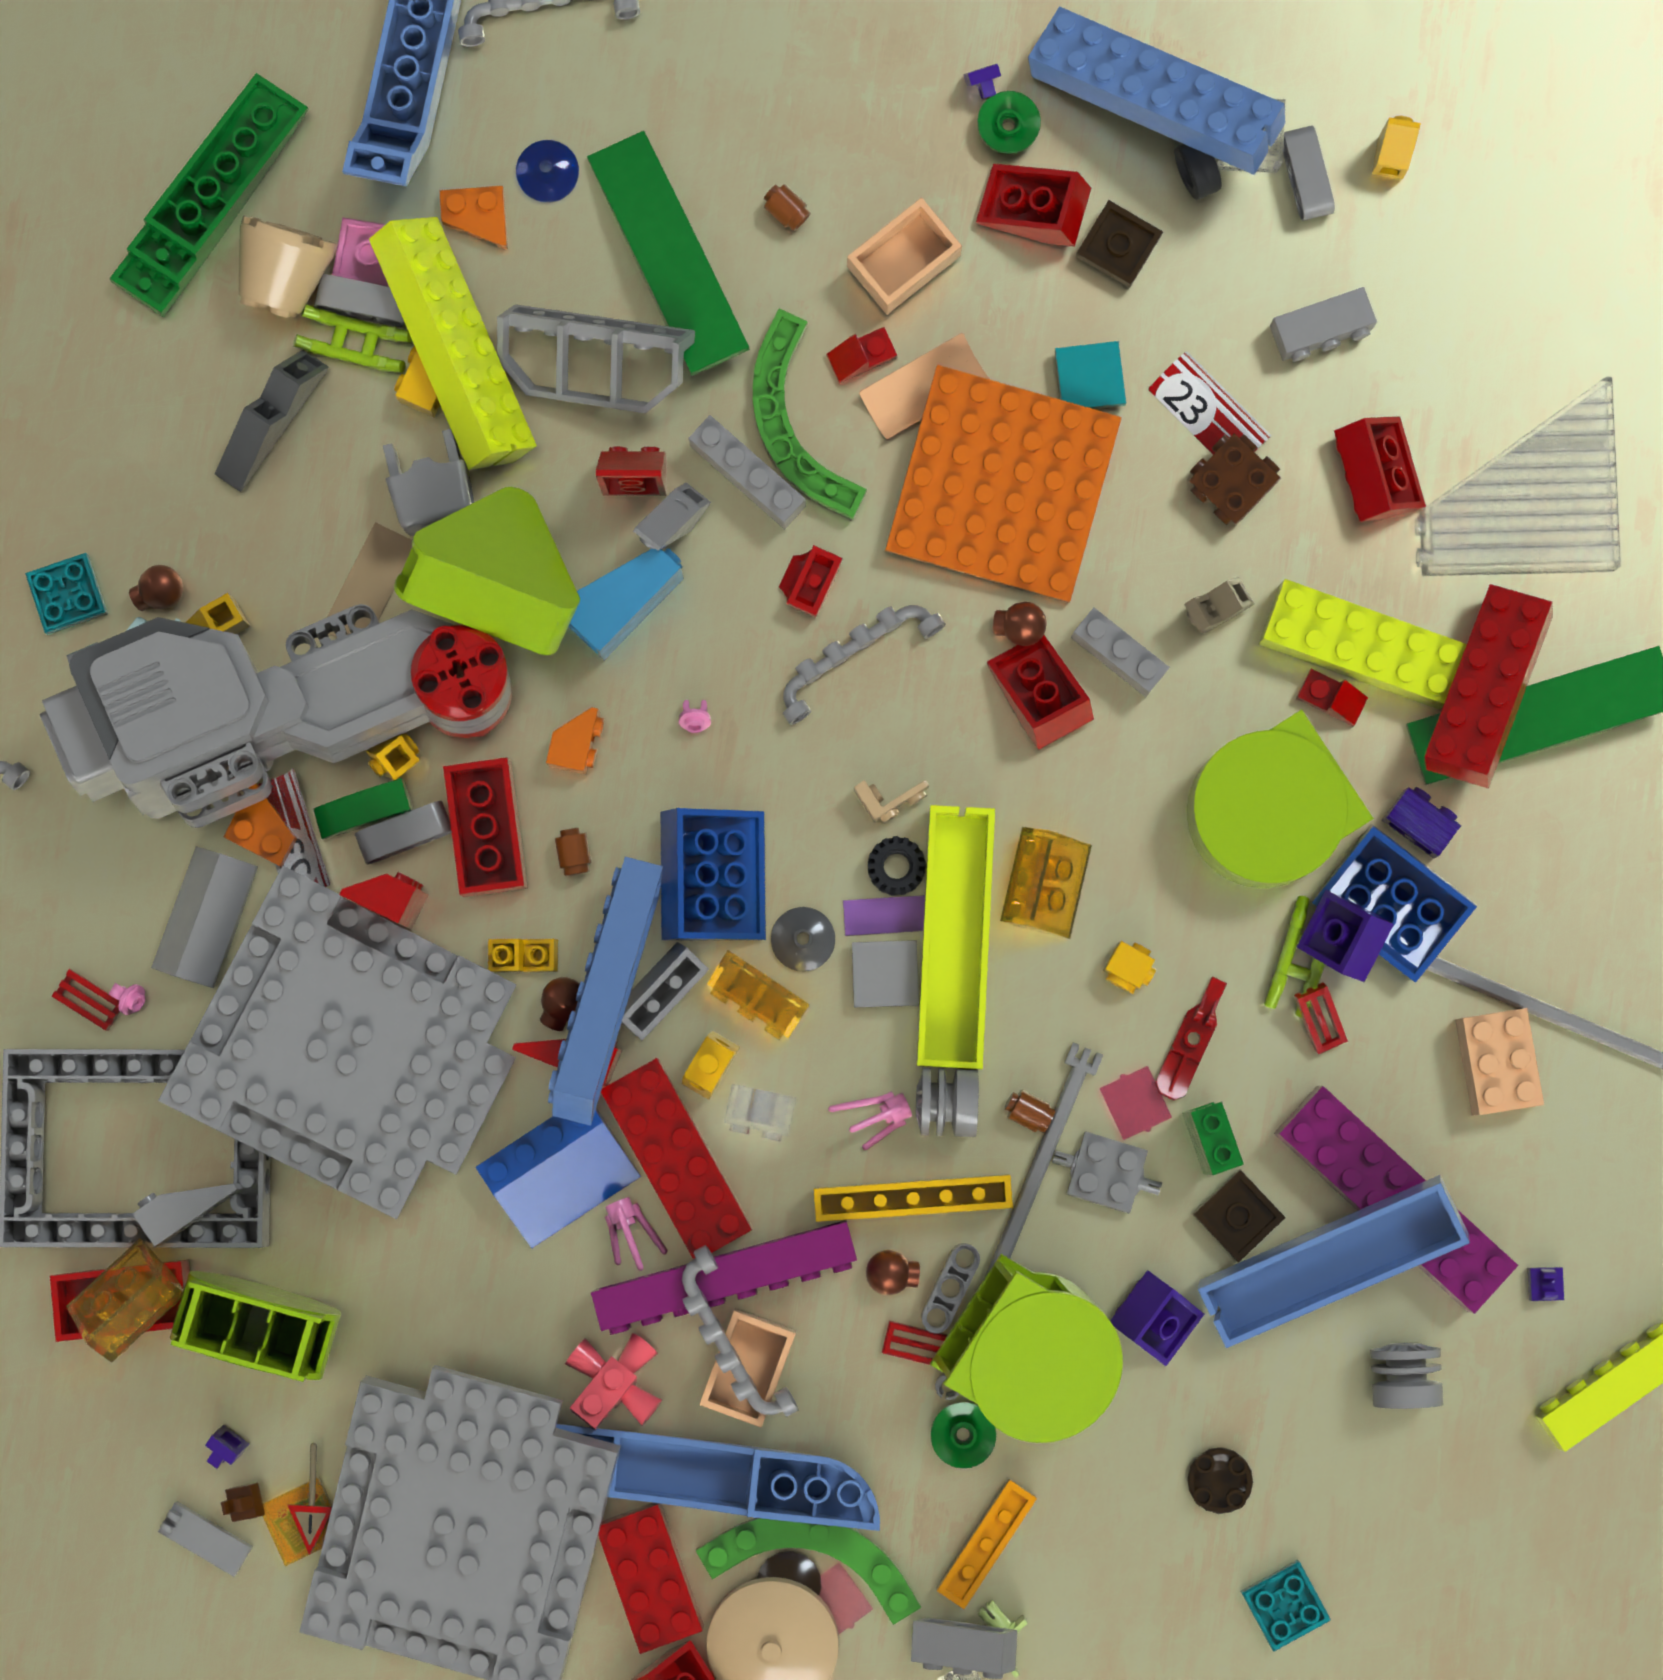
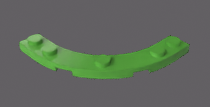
M779 308L765 335L754 368L753 407L760 437L772 461L791 484L810 499L853 520L867 493V489L836 475L819 464L800 445L789 422L785 406L786 375L792 356L806 330L808 322Z
M754 1518L734 1526L696 1549L697 1555L712 1579L740 1562L765 1551L782 1548L814 1550L827 1554L854 1570L869 1585L893 1625L921 1608L920 1603L895 1563L880 1547L853 1528Z

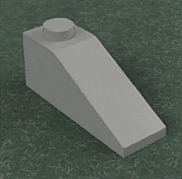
M233 1183L158 1196L152 1193L138 1203L140 1209L134 1212L133 1216L154 1247L162 1246L242 1190L243 1187L240 1183Z

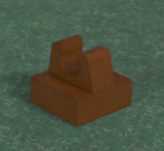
M258 1482L225 1490L227 1500L221 1502L223 1515L230 1514L232 1522L265 1515Z

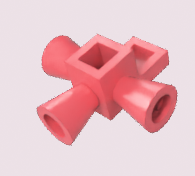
M632 1333L618 1361L611 1356L605 1362L585 1338L569 1356L565 1365L591 1377L593 1380L571 1405L570 1411L596 1430L612 1409H616L622 1402L640 1425L643 1426L659 1407L662 1399L635 1386L637 1376L634 1373L658 1354L656 1350L644 1339Z

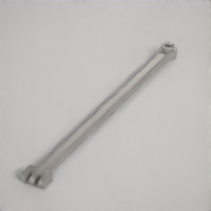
M1436 957L1426 969L1518 1009L1527 1008L1528 1013L1663 1069V1052L1441 958Z
M1073 1042L1064 1062L1072 1066L1055 1106L1054 1117L1043 1135L985 1277L1000 1254L1011 1258L1087 1073L1093 1076L1096 1075L1103 1054L1097 1052L1093 1058V1063H1088L1087 1060L1091 1049L1085 1047L1079 1059L1075 1057L1079 1050V1044ZM944 1374L940 1375L935 1382V1390L940 1397L944 1393L942 1383L947 1378ZM954 1390L946 1392L945 1399H955L959 1393Z

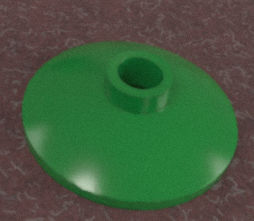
M1003 91L991 96L984 102L978 114L977 125L982 140L991 149L1000 153L1013 154L1027 149L1034 143L1040 131L1041 118L1037 106L1029 97L1015 91ZM1011 122L1014 128L1009 131L1005 130L1003 124Z
M957 1402L942 1409L934 1419L931 1428V1442L938 1457L946 1464L961 1469L972 1468L983 1463L991 1455L996 1443V1428L984 1416L978 1405L970 1402ZM960 1428L968 1429L969 1437L967 1439L960 1440L957 1437V1431Z

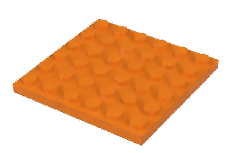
M937 365L885 551L1070 603L1122 417Z

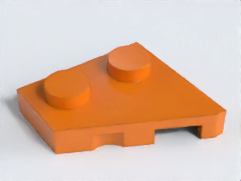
M503 186L440 190L441 221L443 225L455 230L465 231L468 235L477 239L482 238L497 244L502 249H508Z
M254 784L249 789H258L260 786ZM267 798L237 811L223 836L281 867L284 865L297 840L294 833L284 823L281 815Z

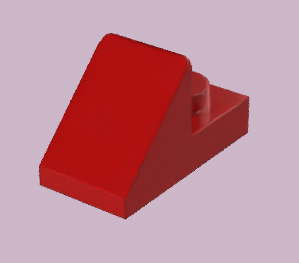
M882 327L860 338L856 334L852 335L828 352L826 356L840 384L896 359L897 353L885 327Z
M1311 668L1296 699L1354 727L1368 697L1347 680L1338 682Z

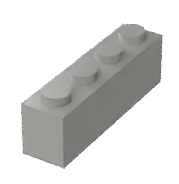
M711 415L688 438L692 449L784 530L806 507V499Z

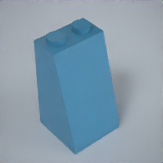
M669 548L665 551L662 549L659 551L650 549L577 591L580 603L568 627L605 661L684 579L681 570L683 566L680 564L681 560Z

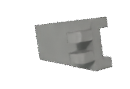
M178 1501L169 1510L166 1519L162 1522L158 1531L233 1577L237 1575L253 1547Z

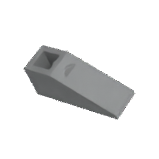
M684 483L675 488L634 528L633 532L640 536L639 539L645 546L659 551L690 533L711 501L688 483Z

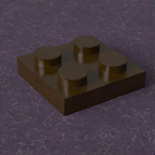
M1108 200L1076 253V257L1131 288L1160 240L1163 231Z
M1240 1169L1192 1214L1237 1262H1240L1286 1218Z

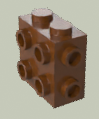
M1233 434L1230 438L1224 435L1212 448L1216 453L1207 462L1202 458L1190 471L1193 475L1189 480L1193 485L1190 491L1202 503H1205L1208 499L1214 504L1217 509L1213 513L1226 525L1230 522L1237 525L1281 480V477L1277 474L1280 468L1268 456L1262 460L1253 452L1257 446L1244 434L1240 438L1236 434Z

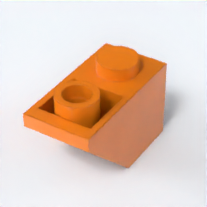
M591 707L553 731L546 764L549 767L585 775L587 774L588 767H594L597 749H593L595 736H601L604 725V718L600 717L598 708Z

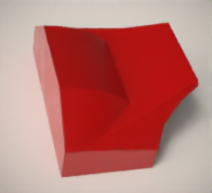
M813 545L809 552L793 556L779 585V588L787 597V605L816 618L837 576L843 558Z

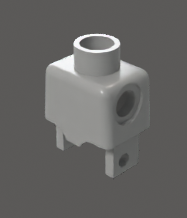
M451 429L442 431L450 461L447 463H437L429 457L414 460L412 467L402 473L397 450L393 444L383 445L390 477L385 480L398 521L404 531L410 536H414L422 528L474 503L469 470L464 460H461L458 445Z

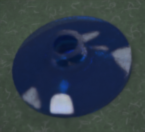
M541 140L529 145L521 153L516 165V177L521 189L530 198L540 202H555L565 198L575 188L579 178V165L574 153L566 145L554 140ZM549 163L552 165V169L549 172H543L541 166Z

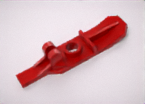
M1212 977L1201 1002L1187 1011L1156 1079L1155 1084L1159 1094L1171 1100H1177L1186 1096L1193 1076L1217 1026L1215 1010L1227 983ZM1191 1032H1195L1199 1037V1041L1195 1045L1188 1042V1035Z

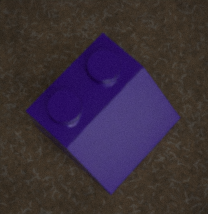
M1325 890L1297 948L1335 971L1365 982L1394 924L1329 890Z
M1147 1270L1144 1276L1136 1283L1135 1288L1124 1303L1116 1310L1115 1315L1110 1321L1117 1330L1163 1365L1167 1366L1205 1314L1176 1290Z

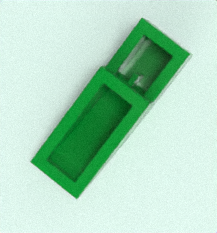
M400 778L344 796L313 808L321 839L324 840L378 824L384 820L413 810L406 783Z

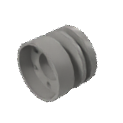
M922 1068V1074L916 1088V1118L920 1128V1135L929 1136L930 1121H936V1136H942L945 1122H952L955 1137H976L979 1097L977 1069H956L953 1083H946L944 1068H938L937 1083H931V1068Z
M1411 1342L1391 1343L1380 1348L1370 1349L1372 1359L1386 1360V1364L1371 1366L1372 1372L1387 1375L1386 1381L1372 1384L1374 1407L1413 1409L1443 1405L1442 1383L1435 1380H1427L1428 1373L1442 1370L1441 1364L1426 1363V1359L1441 1357V1348Z

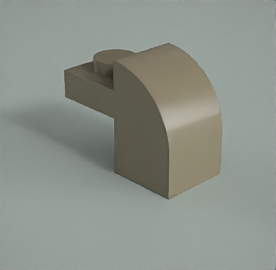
M1236 577L1225 581L1204 595L1191 599L1184 605L1187 609L1189 621L1203 634L1254 605V602L1240 578Z

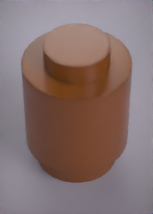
M786 184L781 187L774 185L763 198L767 201L764 208L785 228L789 227L793 231H796L811 214L806 209L807 204Z
M579 828L561 830V837L555 838L559 866L560 869L563 868L564 876L590 872L589 864L592 862L587 833H580Z
M1023 1089L1018 1094L1013 1092L1004 1108L1009 1112L1007 1115L1008 1119L1033 1132L1038 1130L1044 1133L1055 1114V1110L1049 1107L1050 1104Z

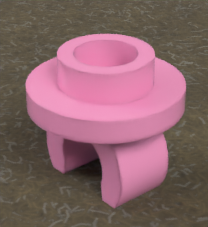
M685 700L683 702V712L679 715V725L691 733H699L707 729L711 724V716L707 710L706 700L701 701L700 709H690L689 700Z
M115 983L109 992V995L119 1000V1011L125 1015L139 1011L145 1003V990L138 984L126 988Z

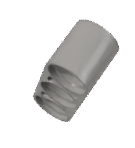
M1314 126L1282 132L1280 134L1281 148L1300 219L1304 221L1333 214L1335 211L1333 194Z
M323 274L321 277L314 307L365 321L395 327L404 326L405 322L390 287Z
M436 801L362 829L355 833V837L365 864L368 865L431 842L452 832L450 820L443 802Z
M961 1243L954 1246L922 1310V1323L932 1333H942L950 1326L979 1266L980 1255L971 1244ZM962 1249H968L974 1255L973 1263L968 1267H960L956 1263V1254ZM947 1279H955L959 1283V1292L953 1297H947L941 1291V1286ZM938 1308L944 1311L945 1321L940 1326H931L927 1322V1315L932 1309Z

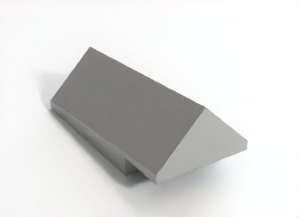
M196 846L151 968L214 988L223 959L228 956L258 866Z

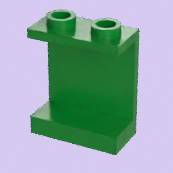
M1211 1102L1182 1112L1203 1174L1216 1175L1244 1165L1222 1102L1216 1104Z

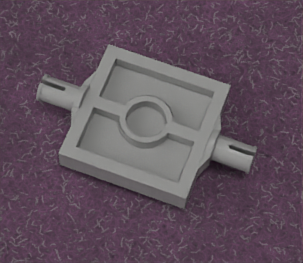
M1084 1132L1081 1146L1074 1156L1056 1150L1054 1154L1056 1157L1052 1160L1053 1164L1071 1168V1180L1066 1195L1128 1214L1131 1212L1134 1198L1140 1190L1158 1196L1160 1189L1157 1188L1162 1186V1182L1144 1177L1143 1167L1148 1150L1090 1132Z

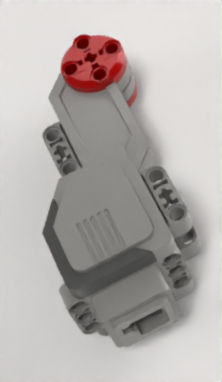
M363 604L352 606L290 634L286 640V650L292 662L281 667L272 666L259 673L238 634L157 617L102 642H96L66 655L76 686L42 700L46 711L40 713V717L69 783L80 796L87 794L94 802L125 789L129 799L142 815L146 814L151 818L158 819L178 811L187 825L199 828L267 798L272 790V783L267 771L271 769L276 758L294 750L337 763L427 722H430L432 726L442 733L453 737L470 738L486 736L507 714L512 699V685L502 648L490 635L465 625H453L412 609L379 623L371 607ZM363 617L371 619L367 627H355V622ZM344 625H348L351 634L347 633ZM334 631L337 639L331 641L328 633ZM318 637L321 647H317L314 638ZM303 643L310 645V649L306 654L298 655L294 653L298 645ZM263 778V783L258 789L252 790L247 788ZM228 796L229 800L223 802L222 799ZM211 803H212L213 806H214V808H212V809H211V807L209 806V804H211ZM202 808V811L197 816L187 815V813Z

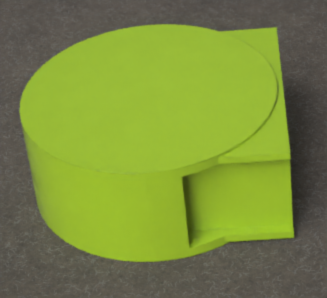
M1302 709L1270 730L1242 735L1220 748L1198 772L1191 786L1187 803V822L1190 836L1204 861L1224 878L1234 883L1254 888L1283 886L1313 872L1332 855L1341 839L1374 819Z
M1000 1254L930 1362V1365L943 1372L947 1377L943 1382L945 1386L975 1402L988 1421L1004 1434L1021 1441L1048 1443L1060 1441L1082 1432L1105 1412L1119 1387L1123 1368V1355L1118 1334L1111 1321L1079 1286L1055 1274L1032 1272L1007 1256Z
M190 1271L170 1334L171 1345L235 1365L280 1375L304 1382L306 1379L320 1380L323 1378L341 1317V1311L317 1300L265 1284L222 1274Z

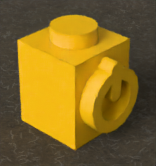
M406 733L365 751L371 759L368 764L375 774L379 777L383 775L392 780L399 778L420 761L416 756L420 751Z
M1120 941L1103 969L1104 972L1108 973L1105 979L1120 989L1133 994L1135 989H1139L1142 984L1145 986L1149 985L1156 972V969L1152 967L1155 959L1149 956L1151 951L1135 942L1130 946Z

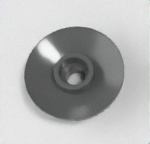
M797 907L788 910L778 918L772 929L771 945L775 956L784 966L795 971H811L822 966L830 958L835 946V932L829 919L820 911L809 907ZM802 932L809 935V941L804 945L797 942V935Z

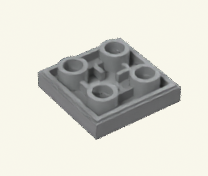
M917 940L852 942L854 1008L919 1006Z

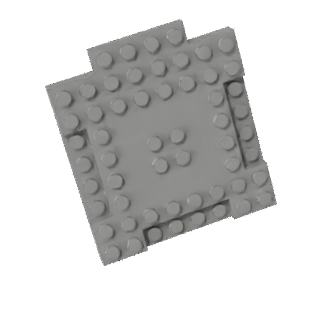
M282 866L158 1101L397 1219L426 1161L457 1175L516 1057L487 1042L516 984L460 955L457 956L343 898L338 893Z
M434 1365L426 1392L366 1375L360 1382L345 1443L347 1446L319 1563L314 1570L299 1632L363 1650L365 1646H369L486 1680H562L621 1445L556 1428L563 1402L561 1399Z

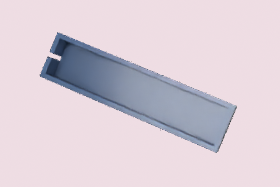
M1060 6L1028 56L1031 76L1253 175H1255L1266 157L1268 145L1272 147L1285 125L1284 103Z
M625 857L622 868H615L611 886H613L611 896L607 895L604 903L602 924L599 923L596 929L593 953L590 952L587 958L585 981L580 982L576 1001H578L576 1010L571 1011L567 1030H569L566 1041L563 1040L560 1046L557 1071L553 1070L548 1088L550 1090L548 1103L553 1104L552 1116L590 1126L592 1124L659 900L663 866Z
M1438 1175L1203 1278L1199 1282L1198 1291L1210 1316L1215 1314L1213 1322L1225 1347L1229 1348L1470 1243L1469 1233L1441 1175Z

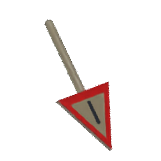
M311 1443L309 1505L287 1504L309 1555L321 1536L332 1510V1506H315L316 1443Z

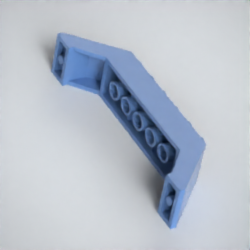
M389 0L362 123L352 141H349L342 171L343 174L407 187L430 145L461 0Z

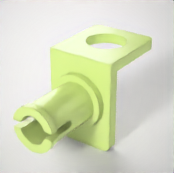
M993 1600L986 1603L987 1609L993 1616L984 1607L977 1612V1615L988 1626L1017 1630V1633L1028 1623L1024 1615L1020 1616L1016 1621L1010 1622ZM1016 1667L1015 1671L1011 1672L1015 1678L1020 1675Z

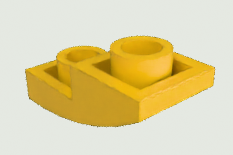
M488 939V970L491 972H558V939Z

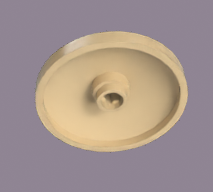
M765 1577L746 1582L731 1591L721 1601L712 1616L707 1634V1655L711 1670L717 1680H830L837 1663L839 1634L832 1612L820 1596L799 1582L779 1577Z

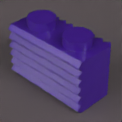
M1408 787L1403 790L1382 821L1430 857L1436 858L1440 856L1461 825L1455 821L1457 815L1444 806L1438 809L1430 803L1431 796L1418 787L1412 790Z

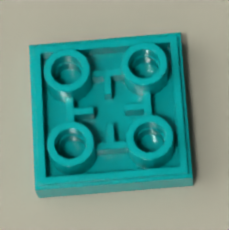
M1119 341L1055 348L1061 400L1091 409L1126 405Z
M87 553L25 573L44 632L47 635L108 614Z
M1299 1560L1240 1591L1273 1652L1331 1621Z

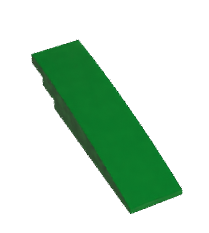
M256 73L143 219L145 225L127 247L128 255L111 275V283L164 317L261 183L308 112V107Z
M643 130L588 155L587 159L665 325L695 330L694 344L684 351V361L691 376L750 350L645 131Z
M1660 646L1528 685L1498 763L1663 713V655ZM1441 713L1406 724L1425 785L1452 778L1426 770L1424 756Z

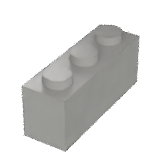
M1361 287L1274 317L1270 328L1282 361L1292 358L1293 362L1309 357L1311 355L1310 351L1322 348L1323 351H1328L1340 346V341L1351 337L1353 341H1357L1369 336L1377 320L1365 288Z
M1094 607L1071 636L1075 642L1145 697H1147L1170 668Z
M677 941L631 990L622 1023L635 1036L643 1040L709 969L687 947Z
M929 1617L913 1621L911 1661L923 1663L924 1669L942 1670L943 1666L952 1667L953 1673L963 1675L979 1671L983 1672V1677L988 1679H1002L1003 1674L1015 1671L1017 1630Z

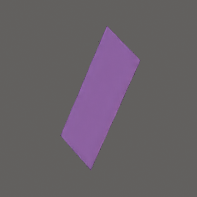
M925 895L843 900L845 936L923 931Z

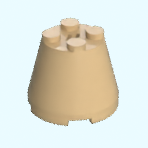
M243 215L239 239V295L242 296L240 303L254 308L270 306V312L286 318H289V316L296 318L297 313H302L331 262L337 243L322 241V237L268 221L264 222L259 218Z

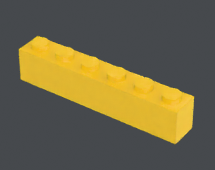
M1009 1174L814 1188L816 1222L1013 1208L1011 1176Z

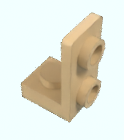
M864 780L854 786V792L874 823L879 819L885 823L900 813L897 808L908 802L912 806L925 798L927 795L924 791L929 788V784L924 780L883 807L880 805V802L884 799L874 784L868 786Z

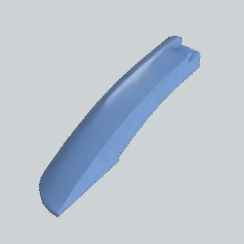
M557 1424L556 1426L559 1429L621 1445L608 1496L610 1498L683 1506L753 1518L880 1531L878 1505L866 1481L853 1468L830 1457L602 1428L594 1430L591 1427Z

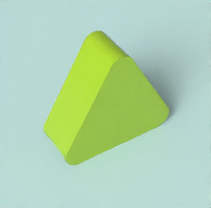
M516 487L502 488L417 531L412 539V548L404 568L394 583L396 594L406 603L541 655H551L558 650L580 603V597L536 500L528 492Z

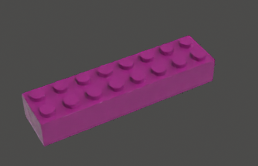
M1317 1086L1274 1133L1357 1211L1426 1181L1324 1086ZM1458 1210L1469 1233L1470 1243L1420 1264L1418 1267L1464 1310L1475 1314L1517 1268L1518 1264Z
M847 1220L714 1256L718 1269L707 1275L703 1270H700L696 1275L695 1281L711 1308L725 1304V1297L737 1294V1298L740 1300L757 1295V1288L768 1285L769 1290L772 1291L789 1286L788 1280L800 1277L801 1282L821 1277L820 1271L832 1268L833 1273L851 1269V1262L857 1261V1256ZM687 1264L592 1291L591 1296L600 1330L609 1329L610 1335L629 1330V1328H632L630 1323L640 1320L642 1326L660 1322L663 1319L662 1314L673 1312L674 1317L689 1314L682 1300L688 1296L682 1283L683 1271Z

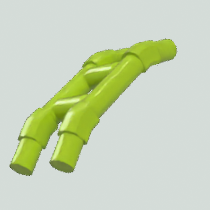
M307 304L304 307L301 316L335 327L331 344L297 334L293 343L294 347L319 356L331 357L380 371L398 373L405 371V361L375 355L374 351L378 337L389 341L411 343L412 338L407 329L347 317ZM347 329L366 334L361 352L343 348Z
M1306 896L1297 897L1287 936L1264 1005L1269 1008L1275 1009L1277 1007L1288 976L1306 981L1302 994H1304L1308 988H1318L1325 964L1313 958L1310 969L1292 963L1296 947L1303 935L1301 931L1305 924L1310 899ZM1310 1001L1306 1002V1004L1310 1011L1312 1005ZM1297 1006L1295 1015L1302 1018L1299 1007Z

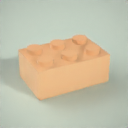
M921 197L848 255L847 267L888 315L961 256L962 245Z
M1527 1008L1455 1019L1472 1115H1484L1544 1105Z
M735 1308L725 1334L736 1350L746 1372L752 1378L761 1398L766 1402H771L796 1331ZM715 1360L699 1405L762 1428L766 1415L755 1411L747 1399L741 1402L738 1400L731 1387V1384L736 1381L732 1372L729 1370L723 1373Z

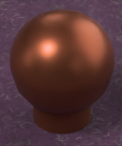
M155 565L149 567L140 576L138 585L129 590V596L134 606L140 611H145L150 607L154 609L169 608L180 600L183 593V582L180 575L171 567Z
M1015 603L1008 610L995 611L993 620L995 636H1006L1014 644L1021 646L1033 645L1043 637L1046 631V616L1041 608L1034 603Z
M559 977L553 979L545 986L541 997L544 1011L540 1017V1022L555 1031H563L567 1021H569L571 1011L576 1010L578 1002L576 1001V996L580 985L576 980L568 977Z
M892 1250L880 1251L869 1260L866 1268V1278L870 1287L877 1293L888 1296L900 1293L905 1287H918L920 1277V1264L918 1261H907L906 1257L901 1253Z

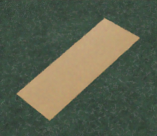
M375 522L327 617L352 606L363 604L372 608L379 621L394 591L395 580L401 574L409 556L412 540ZM366 617L360 618L355 622V627L365 628L370 624L371 619ZM344 625L347 633L351 634L348 625ZM334 631L328 633V634H330V635H332V636L337 637L336 634L334 633Z

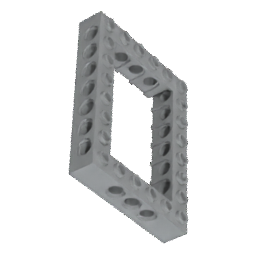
M3 1049L0 1247H268L271 1157L234 1139V1161L231 1162L230 1168H234L233 1183H240L243 1187L242 1190L230 1197L231 1208L236 1213H207L162 1246L154 1247L133 1216V1213H42L45 1083H168L185 1050Z

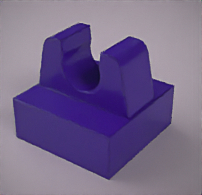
M998 64L963 74L967 87L977 85L981 99L996 95L992 79L1001 76Z
M1563 1267L1527 1268L1529 1301L1564 1300Z
M222 1425L205 1444L207 1448L213 1451L206 1462L216 1469L225 1461L232 1465L245 1452L249 1443L226 1425Z

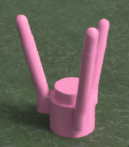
M892 1091L882 1096L840 1103L828 1108L830 1112L885 1103L879 1106L881 1113L849 1128V1131L853 1133L885 1119L887 1124L891 1123L862 1146L863 1150H868L895 1129L906 1125L905 1119L912 1117V1112L903 1093L894 1096Z
M628 1197L605 1207L608 1213L605 1216V1220L609 1228L612 1252L616 1265L621 1264L616 1232L617 1227V1230H623L637 1269L642 1271L644 1268L629 1226L636 1223L634 1217L637 1218L662 1254L667 1253L666 1247L643 1216L638 1203L632 1205Z

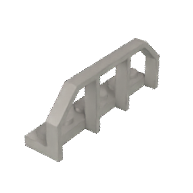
M518 304L513 305L497 317V355L502 367L526 395L639 413L650 411L683 383L684 351L694 344L695 330ZM509 326H514V329L520 332H529L534 329L544 331V334L548 336H557L556 388L535 385L510 356ZM569 335H574V339L588 341L593 338L602 339L605 344L611 345L610 396L568 390ZM623 343L634 344L635 348L641 350H648L653 347L662 348L664 352L672 354L671 384L649 402L622 398Z

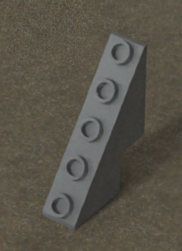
M301 350L275 366L261 397L244 407L215 475L241 492L329 367L305 350Z

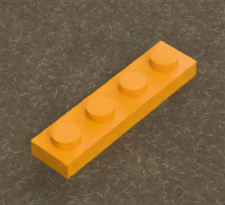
M1008 1479L937 1587V1592L962 1609H965L1037 1500V1497L1011 1479Z

